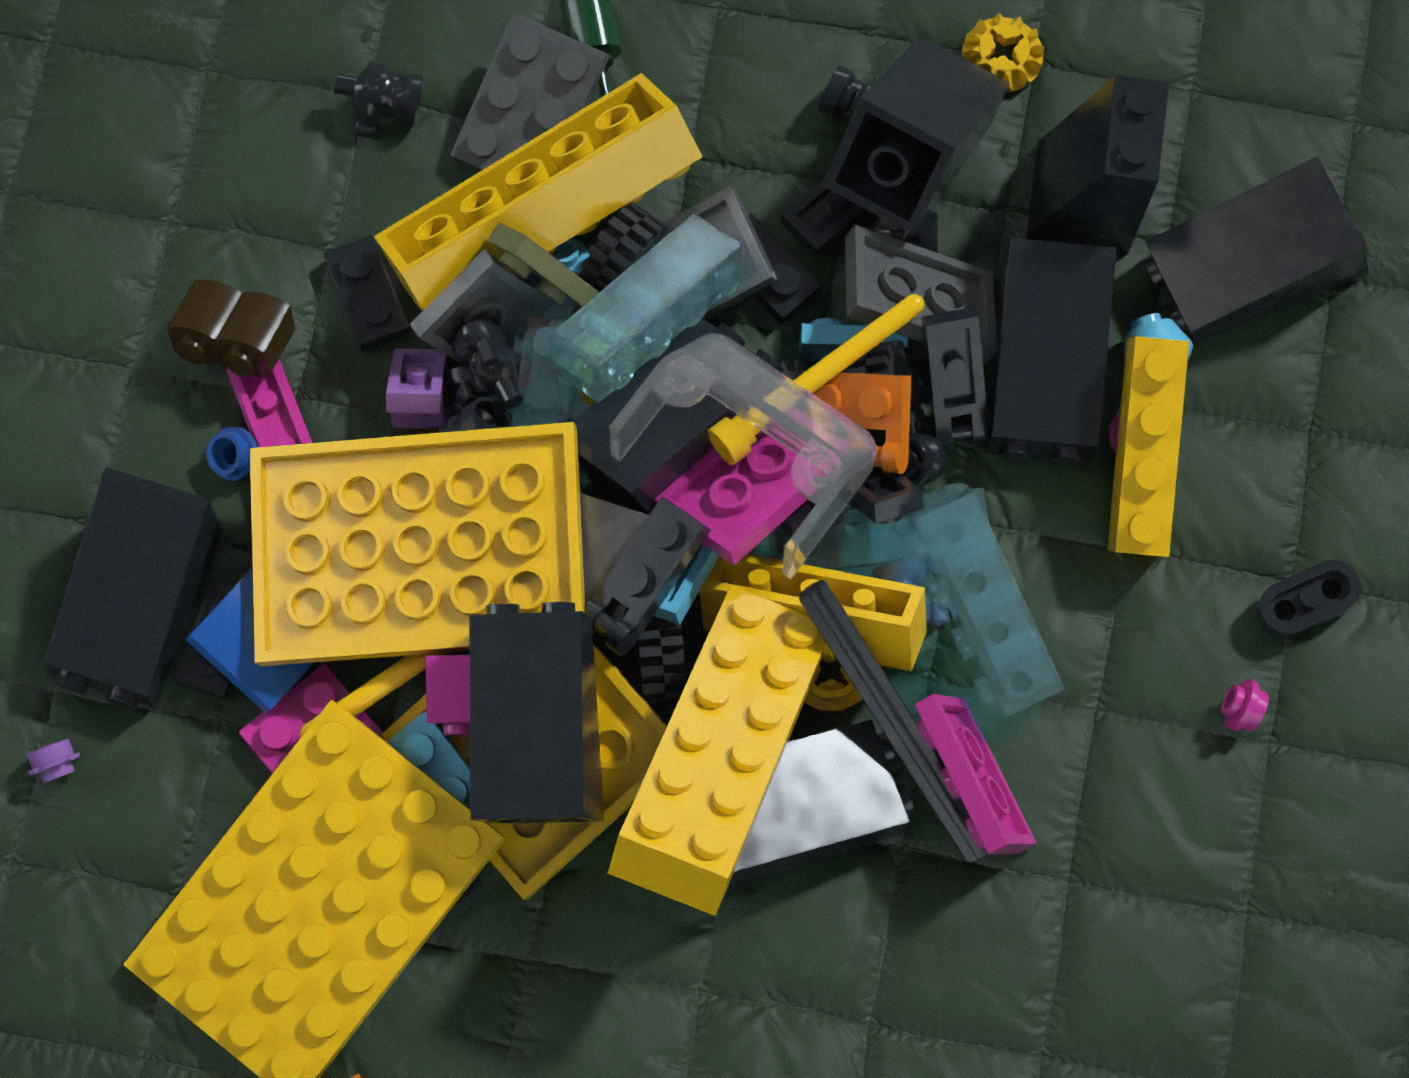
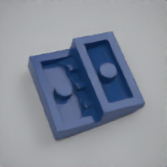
M253 565L185 639L266 714L313 664L259 666L255 663Z

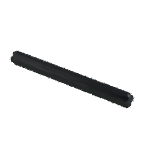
M820 580L808 585L799 594L800 603L960 853L968 862L984 858L988 852L986 848L980 849L971 838L965 822L970 816L961 798L955 799L943 781L941 770L945 766L936 752L930 749L923 740L918 730L917 722L829 584L824 580Z

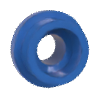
M228 427L221 430L212 437L207 446L206 457L210 468L226 480L237 481L247 478L250 475V448H258L256 441L247 430L240 427ZM235 448H236V452H237V457H236V459H235V456H234Z

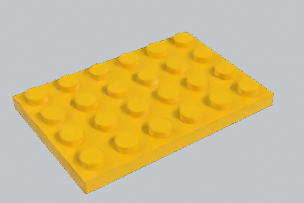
M574 422L250 448L255 663L259 666L469 651V615L486 614V605L518 604L520 605V613L541 612L542 603L573 602L575 603V611L585 613L577 427Z
M330 700L123 965L260 1078H320L507 837L489 823L471 820V809L340 704Z

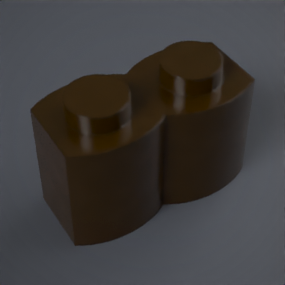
M199 279L193 281L168 324L167 329L173 350L190 363H222L231 372L239 376L267 377L272 373L296 327L291 306L276 297L258 292H240L229 285L217 281Z

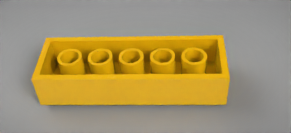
M640 73L378 233L374 238L406 291L420 310L423 311L484 249L499 259L504 253L487 241L499 222L528 236L552 255L557 246L575 235H584L591 232L600 224L601 219L619 208L628 207L629 204L638 203L643 199L646 192L665 180H673L682 176L689 170L691 164L703 156L678 107L648 78Z
M730 585L618 835L608 874L716 916L827 645L809 615Z

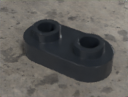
M1327 560L1268 587L1257 603V620L1262 629L1273 637L1281 639L1295 637L1348 612L1360 596V579L1355 570L1342 561ZM1324 584L1334 586L1338 592V598L1330 599L1324 596L1321 586ZM1278 605L1287 607L1291 613V619H1279L1275 615L1274 607Z

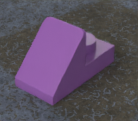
M394 348L386 391V413H391V424L393 427L419 429L436 427L444 423L445 373L447 370V355L438 349Z

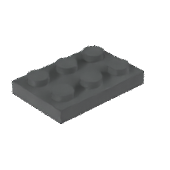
M512 13L450 156L483 170L588 106L610 56L596 48Z
M858 225L853 226L845 237L847 318L869 325L908 295L917 294L924 300V310L897 330L895 334L924 343L921 317L974 307L979 316L983 363L987 364L997 353L993 272Z

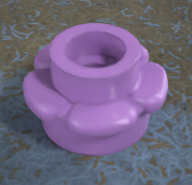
M68 738L28 753L27 757L32 767L28 774L33 776L40 773L43 783L74 772L71 761L79 758L80 752L74 754Z

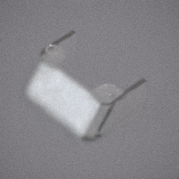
M717 333L703 335L662 358L611 423V456L620 462L665 403L674 407H690L699 403L708 394L797 454L792 465V482L802 496L815 504V507L785 545L782 574L792 579L871 473L876 459V443L872 435L863 427L729 337Z

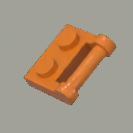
M840 372L802 401V421L825 435V427L886 430V440L883 446L837 444L846 449L848 464L846 465L881 467L884 473L903 474L907 468L909 456L911 376Z

